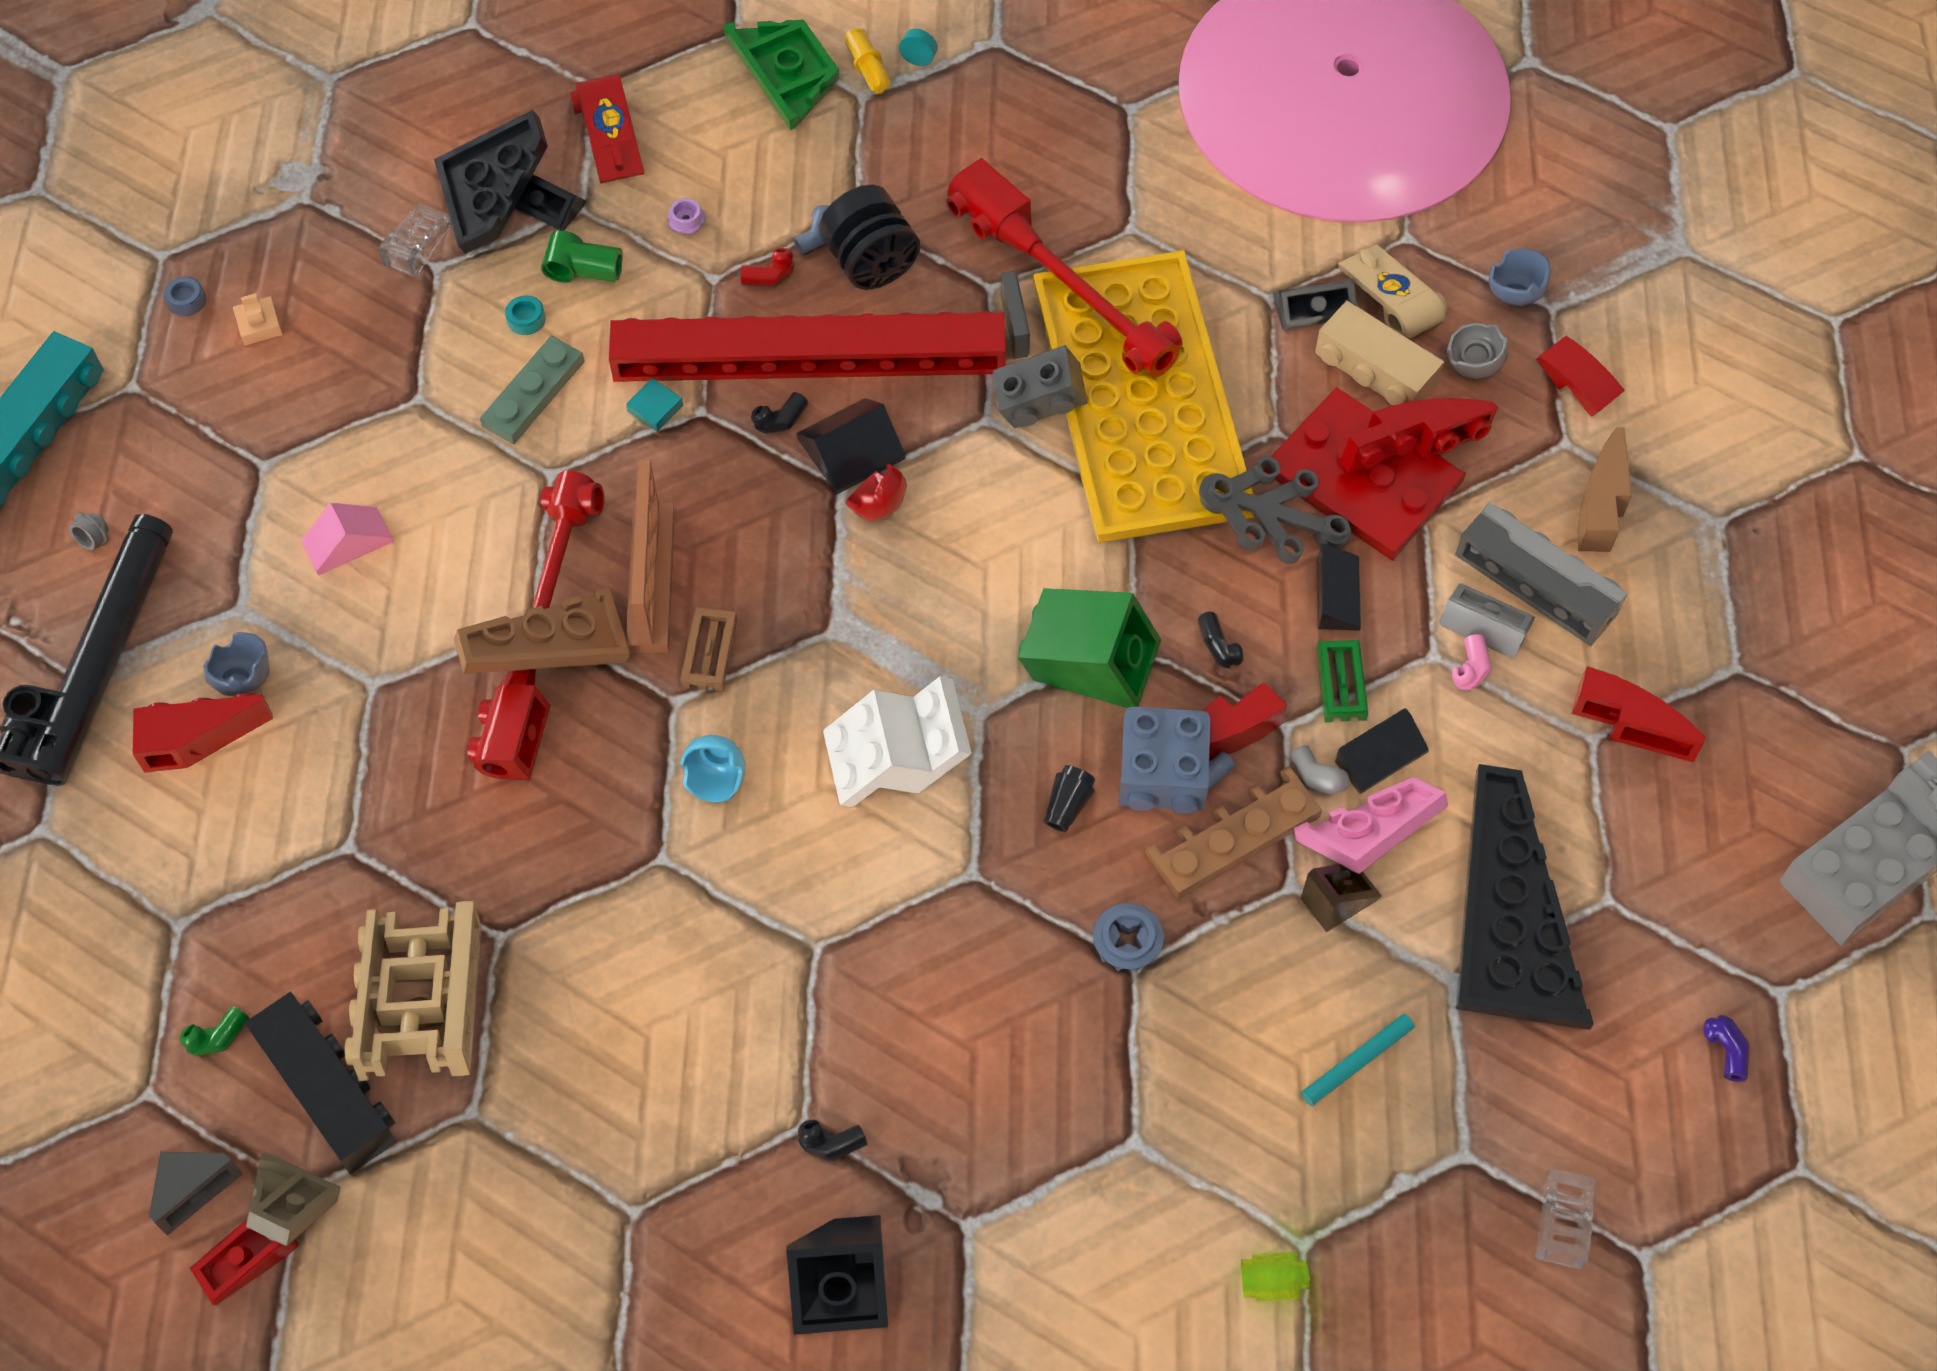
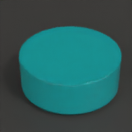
M921 29L906 31L899 43V51L902 57L909 63L917 66L930 64L938 50L937 42L933 36Z
M524 295L516 297L505 308L508 327L516 334H534L545 324L546 316L540 300L533 296Z

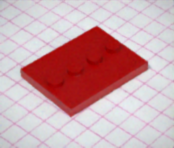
M1335 387L1270 456L1277 460L1280 465V472L1275 480L1284 485L1291 482L1299 470L1308 469L1314 472L1319 480L1318 486L1311 496L1300 498L1326 516H1343L1349 522L1351 533L1393 561L1463 483L1466 473L1438 454L1423 459L1415 448L1405 455L1400 456L1397 454L1382 460L1372 468L1364 467L1348 473L1340 462L1350 435L1368 428L1374 411L1338 387ZM1263 467L1265 473L1272 474L1269 469ZM1300 480L1302 485L1310 487L1306 481Z

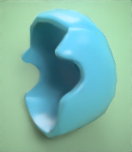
M710 734L693 739L685 749L680 761V766L684 767L683 785L686 790L700 800L712 803L729 801L739 790L745 776L746 763L740 748L733 741L722 736Z

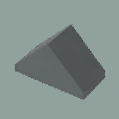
M160 1151L149 1216L168 1236L243 1173L226 1153Z

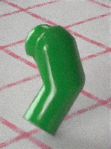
M231 1006L216 1027L202 1029L194 1024L187 1026L180 1035V1042L186 1047L188 1053L195 1056L225 1051L245 1026V1022L250 1018L240 1009Z

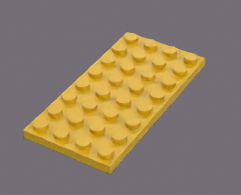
M1184 250L1071 268L1136 326L1146 321L1151 322L1155 326L1163 321H1167L1178 330L1183 342L1182 347L1179 349L1178 358L1173 366L1159 377H1152L1144 369L1138 374L1130 372L1122 358L1125 353L1123 345L1126 337L1053 273L1049 271L1033 274V287L1049 351L1066 345L1081 363L1087 404L1073 408L1072 411L1065 415L1097 543L1228 522L1223 513H1212L1203 507L1200 502L1199 486L1203 479L1210 474H1224L1232 478L1247 470ZM1252 487L1249 488V489H1247V490H1245V491H1243V492H1246V493H1249V494L1254 495V494H1253V491H1252ZM1216 489L1217 492L1224 494L1222 491ZM1240 509L1246 519L1255 517L1252 512Z

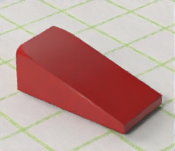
M246 1219L193 1264L190 1270L212 1305H218L298 1248L299 1243L296 1238L285 1246L247 1228Z

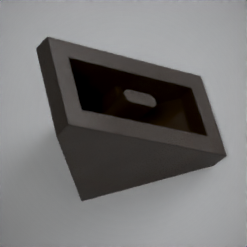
M1340 864L1313 868L1307 874L1301 900L1323 929L1328 932L1375 903L1382 895L1363 871L1358 874Z

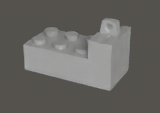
M1927 751L1914 763L1898 773L1883 793L1794 859L1779 880L1782 886L1840 946H1843L1937 872V758L1930 751Z

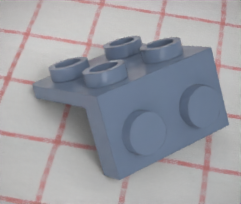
M1129 707L1125 710L1119 806H1128L1137 811L1167 808L1182 814L1193 813L1196 810L1204 811L1209 782L1210 715L1207 712L1147 707Z

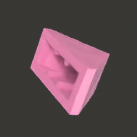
M329 503L301 540L318 576L394 542L377 507Z

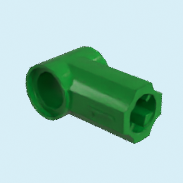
M555 231L550 236L541 264V271L546 277L557 282H570L575 276L616 282V280H619L622 272V248L585 243L572 232Z

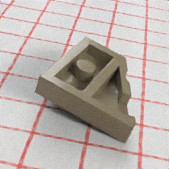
M263 1152L260 1156L246 1227L266 1236L272 1241H277L287 1246L338 1202L341 1187L274 1155Z

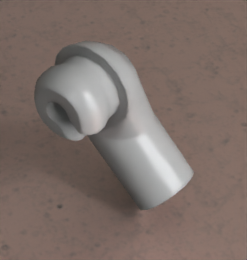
M1308 745L1300 746L1290 753V757L1307 789L1326 794H1336L1347 789L1349 785L1348 773L1334 766L1318 764Z

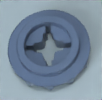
M1123 903L1108 908L1100 915L1094 926V947H1096L1100 954L1102 962H1108L1117 971L1132 969L1137 972L1141 967L1153 964L1163 947L1164 933L1160 921L1150 910L1137 904ZM1118 929L1120 931L1123 930L1126 934L1139 930L1136 936L1138 948L1136 946L1133 947L1129 943L1123 947L1120 945L1117 948L1121 937Z

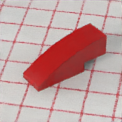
M1586 666L1577 688L1571 714L1613 725L1610 740L1690 762L1695 761L1704 744L1705 735L1686 717L1665 701L1640 686L1616 675Z
M1264 682L1234 706L1230 705L1220 695L1202 710L1210 715L1209 761L1220 751L1228 755L1255 743L1283 724L1287 704Z

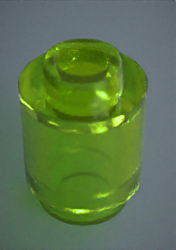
M1297 1251L1252 1254V1259L1240 1260L1244 1298L1255 1297L1256 1302L1301 1299L1302 1289H1310L1307 1260L1299 1261Z

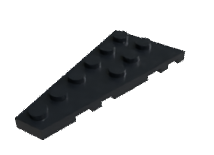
M1479 764L1475 776L1456 1009L1591 1030L1594 1022L1590 1009L1586 1008L1581 990L1583 987L1579 970L1576 971L1569 948L1571 941L1554 882L1550 880L1545 863L1547 857L1543 843L1539 842L1533 821L1535 815L1522 770Z

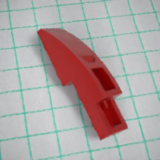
M1436 398L1410 401L1374 411L1368 428L1349 436L1340 462L1348 473L1364 467L1372 468L1382 460L1397 454L1400 456L1405 455L1414 448L1423 459L1438 453H1448L1458 445L1471 440L1479 441L1484 438L1492 428L1491 424L1498 407L1494 402L1483 400Z

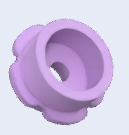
M688 198L679 199L670 207L668 213L669 226L677 233H695L700 229V224L705 222V213L700 209L696 201Z

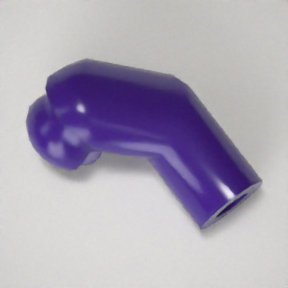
M1720 1015L1718 1018L1707 1019L1703 1026L1705 1037L1712 1043L1720 1041L1726 1050L1724 1077L1738 1082L1747 1080L1749 1042L1733 1019L1724 1015Z

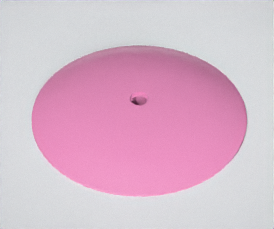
M1220 0L1204 15L1192 32L1183 53L1179 73V99L1183 117L1194 141L1209 162L1228 180L1255 198L1300 216L1326 221L1374 222L1391 220L1421 212L1448 200L1474 181L1491 162L1500 147L1510 115L1511 93L1503 59L1486 30L1474 16L1455 0Z

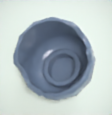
M1526 248L1505 251L1499 265L1493 264L1490 271L1489 288L1492 294L1505 304L1521 307L1539 300L1546 293L1550 281L1551 268L1549 259L1538 251Z
M236 632L233 634L229 645L220 647L215 644L209 659L203 666L207 684L226 696L249 693L260 687L269 675V659L265 641L256 634Z

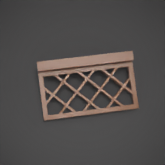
M638 459L636 503H633L626 631V641L630 654L669 653L675 509L673 503H659L650 459Z

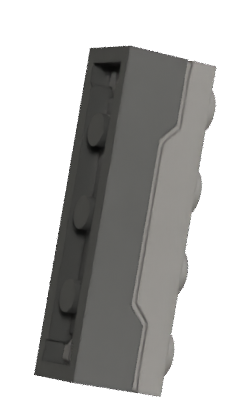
M1491 502L1487 504L1482 513L1462 533L1455 556L1591 647L1619 614L1628 594L1614 580L1601 576L1586 566L1579 557L1566 553L1551 543L1547 536L1533 531L1519 522L1511 512L1500 509Z

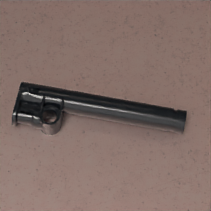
M137 514L133 517L128 533L125 535L58 690L20 685L11 689L4 697L2 705L6 714L0 725V732L2 733L0 736L1 774L54 786L65 784L163 558L165 548L172 537L173 529L165 521L148 514ZM29 709H33V710H32L31 712H29L28 714H24V713L27 712Z

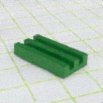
M1360 640L1318 641L1316 651L1324 721L1333 722L1334 718H1341V721H1350L1351 717H1358V721H1367L1369 713ZM1350 650L1356 706H1349L1343 651ZM1328 651H1333L1340 705L1334 707Z

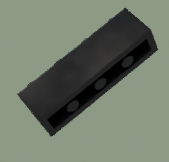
M290 991L246 1021L245 1025L351 1175L397 1142L389 1130L396 1123L381 1101L372 1106L364 1095L371 1090L366 1081H359L354 1068L348 1072L340 1060L345 1057V1051L334 1035L331 1033L324 1038L316 1026L322 1023L323 1020L309 1000L300 1004Z

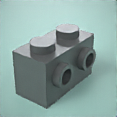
M1066 345L993 370L998 411L1014 428L1030 426L1040 419L1055 414H1066L1072 411L1073 408L1087 404L1081 363Z

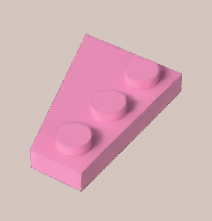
M1412 777L1368 796V803L1356 809L1347 811L1341 807L1329 812V820L1311 827L1308 822L1294 827L1295 838L1299 843L1360 874L1448 806L1447 794L1416 777Z

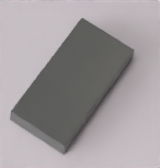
M1015 271L1001 273V300L1014 359L1028 357L1030 331L1017 273L1015 274Z

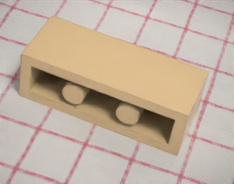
M1347 300L1319 330L1315 354L1320 356L1325 363L1336 366L1344 371L1361 386L1369 387L1383 396L1391 405L1425 400L1438 385L1444 365L1443 360Z

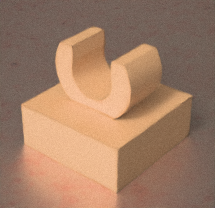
M256 293L241 297L243 304L233 306L239 332L245 346L283 335L271 296L259 299Z

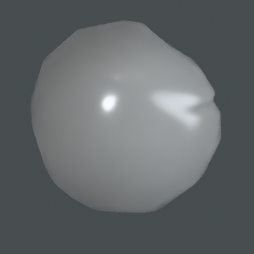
M1472 323L1463 325L1451 335L1447 347L1449 362L1455 371L1464 377L1473 380L1489 378L1502 369L1507 359L1508 337L1503 336L1496 324Z

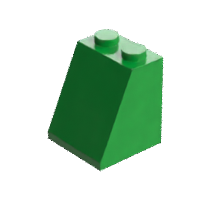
M1043 588L1039 602L1033 608L1032 620L1025 639L1020 643L1018 659L1034 681L1121 707H1138L1161 643V638L1133 593Z

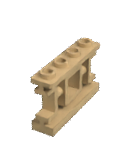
M474 901L456 902L455 913H450L449 908H440L439 924L435 927L401 929L396 911L387 912L386 918H380L377 909L367 910L365 926H360L358 930V945L362 958L361 962L354 965V983L358 990L357 999L351 1000L349 1006L350 1023L354 1027L353 1037L346 1038L345 1041L347 1065L354 1066L359 1081L369 1080L370 1072H375L376 1076H386L388 1056L427 1054L426 1058L431 1073L441 1072V1067L448 1066L451 1076L470 1075L482 928ZM384 940L386 941L389 953L408 952V956L404 958L382 959ZM452 948L450 970L445 955L426 956V950ZM433 979L432 1000L393 1003L395 981ZM374 1010L377 1012L382 1027L401 1025L400 1032L374 1034ZM446 1017L444 1046L438 1030L419 1031V1024L445 1022Z

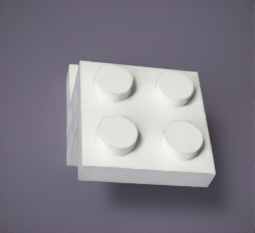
M941 676L914 697L873 690L823 730L839 803L842 806L854 807L878 788L919 794L972 754L953 679Z

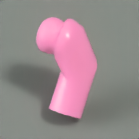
M1481 634L1470 635L1464 639L1468 660L1460 668L1455 666L1452 671V678L1459 689H1475L1491 672L1492 667L1485 638Z

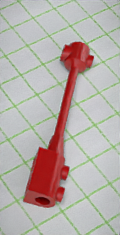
M983 158L978 159L960 171L952 179L947 191L949 198L946 200L950 212L957 218L967 213L972 218L971 227L980 239L984 240L992 235L998 242H1005L1023 253L1033 256L1125 336L1126 340L1123 345L1125 353L1122 358L1130 372L1138 374L1144 369L1152 377H1159L1173 366L1178 358L1179 349L1183 345L1178 330L1167 321H1163L1157 326L1149 321L1136 326L1045 247L1040 237L1031 227V200Z
M576 471L560 472L557 475L554 487L546 486L542 489V508L556 522V526L532 608L542 606L543 609L550 608L572 527L585 525L588 515L598 516L603 511L605 503L603 487L583 473ZM536 669L507 671L501 684L495 688L493 698L483 699L480 702L478 718L480 723L485 725L481 737H471L467 745L468 758L471 762H474L475 769L480 773L498 779L530 780L551 706L535 686Z

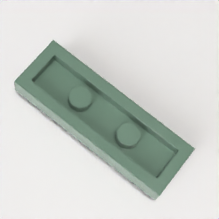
M551 335L480 417L482 427L514 445L585 362L583 353Z

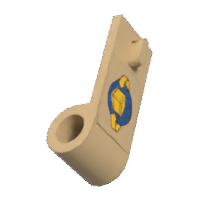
M1378 245L1362 249L1360 253L1339 263V270L1350 279H1353L1358 286L1383 306L1386 325L1409 340L1445 321L1447 304L1443 296L1438 292H1434Z

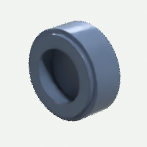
M180 277L174 279L166 286L164 299L172 313L179 316H190L203 308L206 302V294L201 283L195 278Z

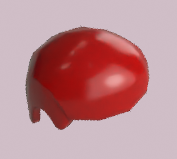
M888 464L886 467L889 471L886 474L875 471L849 496L845 504L865 521L874 522L891 516L901 506L907 489L906 479L896 467Z

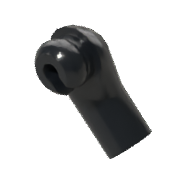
M793 392L780 410L771 411L768 406L756 407L751 413V420L755 424V429L764 434L791 429L807 407L808 400L802 394Z
M807 1120L798 1129V1141L804 1151L826 1161H835L868 1145L859 1124L838 1134L823 1129L817 1120Z

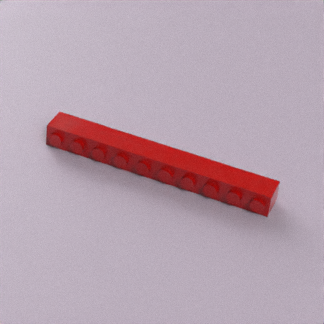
M1004 312L901 313L898 315H873L865 313L850 316L824 314L821 316L800 317L784 315L781 317L744 316L742 318L704 317L698 319L668 317L665 319L648 320L636 318L610 320L609 364L613 382L649 381L651 378L656 381L982 375L993 374V370L1005 366Z

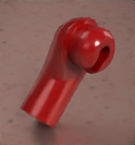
M787 248L775 249L772 255L773 261L766 266L742 265L741 284L756 286H774L793 272L795 262L792 261V251Z

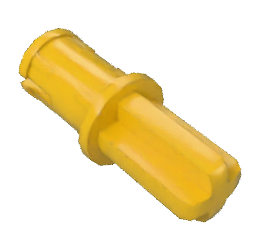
M852 29L845 35L846 40L844 42L855 59L854 67L857 72L863 74L870 90L875 91L876 94H882L891 84L881 64L882 56L878 50L873 48L864 29Z

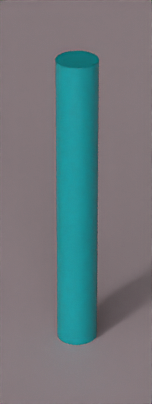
M1402 1014L1301 1091L1305 1102L1310 1106H1314L1413 1030L1415 1025L1411 1018L1406 1014Z

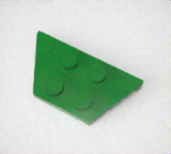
M786 20L781 23L758 21V28L736 29L735 22L724 24V35L789 130L795 129L839 79L838 67L804 20Z

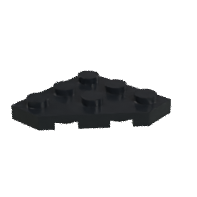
M533 110L434 159L458 247L465 254L500 236L548 148L540 118Z

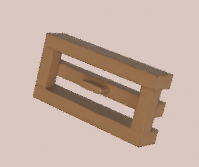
M695 607L680 678L683 688L698 685L700 690L714 687L715 691L723 692L737 624L735 611ZM704 619L711 620L700 674H693ZM720 621L725 622L716 673L715 676H710Z

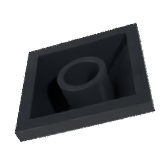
M880 1215L832 1219L786 1246L794 1335L888 1327Z

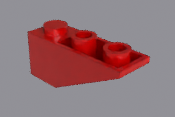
M240 693L234 697L222 699L196 698L191 702L178 704L157 702L148 707L133 708L132 754L144 773L188 768L272 720L273 713L263 694L256 695L253 693Z

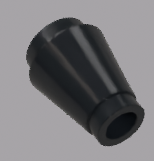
M1065 765L1062 772H1058L1055 775L1044 823L1057 831L1067 832L1069 826L1072 825L1094 794L1095 789L1093 785L1095 778L1080 768Z

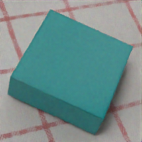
M651 378L626 403L629 413L658 432L683 407V401L676 393Z

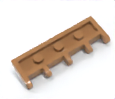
M1290 767L1280 771L1281 778L1285 784L1265 795L1258 785L1249 788L1248 792L1253 803L1230 815L1222 805L1214 808L1213 814L1218 823L1194 836L1186 825L1177 829V834L1182 843L1161 854L1154 844L1144 848L1148 859L1177 900L1294 833V827L1305 822L1310 824L1321 817V807Z

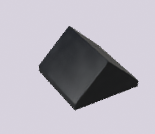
M866 398L796 433L797 439L837 495L866 480L875 471H884L887 469L886 466L888 464L893 466L906 459L884 404Z

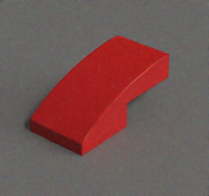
M1568 336L1561 338L1536 358L1557 388L1560 390L1567 386L1590 416L1601 411L1625 391L1614 376L1592 354Z

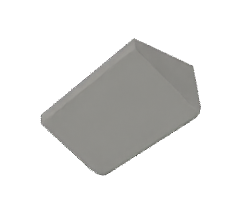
M1459 583L1446 604L1440 619V625L1465 637L1481 634L1485 638L1487 647L1514 658L1535 617Z

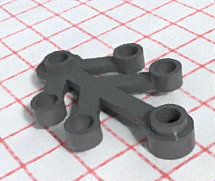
M1265 456L1260 458L1255 467L1232 478L1224 474H1210L1203 479L1199 486L1200 502L1203 507L1212 513H1223L1237 534L1239 545L1247 551L1257 550L1265 539L1266 532L1276 547L1277 557L1282 562L1287 564L1297 562L1304 551L1303 542L1296 536L1288 535L1279 522L1315 533V539L1319 546L1325 544L1342 549L1350 538V525L1343 516L1330 515L1321 518L1282 505L1299 496L1309 497L1313 494L1319 480L1317 475L1311 470H1299L1291 482L1259 496L1243 492L1259 483L1264 485L1271 484L1277 478L1280 472L1279 463L1274 458ZM1261 467L1269 469L1272 474L1265 473ZM1300 480L1306 481L1310 487L1302 485ZM1216 489L1222 491L1224 494L1217 492ZM1240 509L1252 512L1259 524L1248 523ZM1246 533L1254 535L1257 540L1249 539ZM1285 546L1293 548L1295 553L1288 552Z

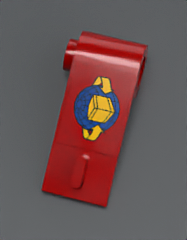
M615 74L575 83L576 91H571L570 97L574 113H582L585 120L600 184L643 175L644 169L620 75Z

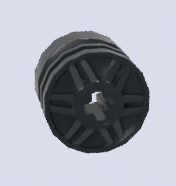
M877 185L859 186L845 192L831 203L823 213L819 223L820 237L830 252L838 259V264L844 270L849 281L859 289H876L895 281L907 272L916 261L920 252V239L901 215V211L883 187Z

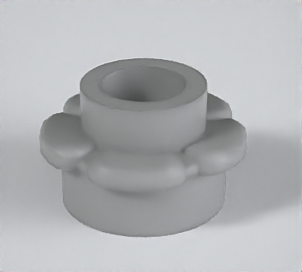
M82 512L75 515V521L69 526V532L77 544L84 549L93 550L98 545L103 546L108 541V525L102 517L95 513L84 514Z

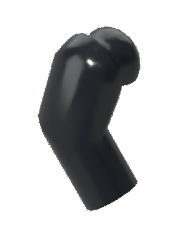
M1205 612L1201 614L1198 618L1200 632L1216 663L1227 669L1230 668V665H1240L1243 662L1241 645L1238 643L1227 645L1216 613Z

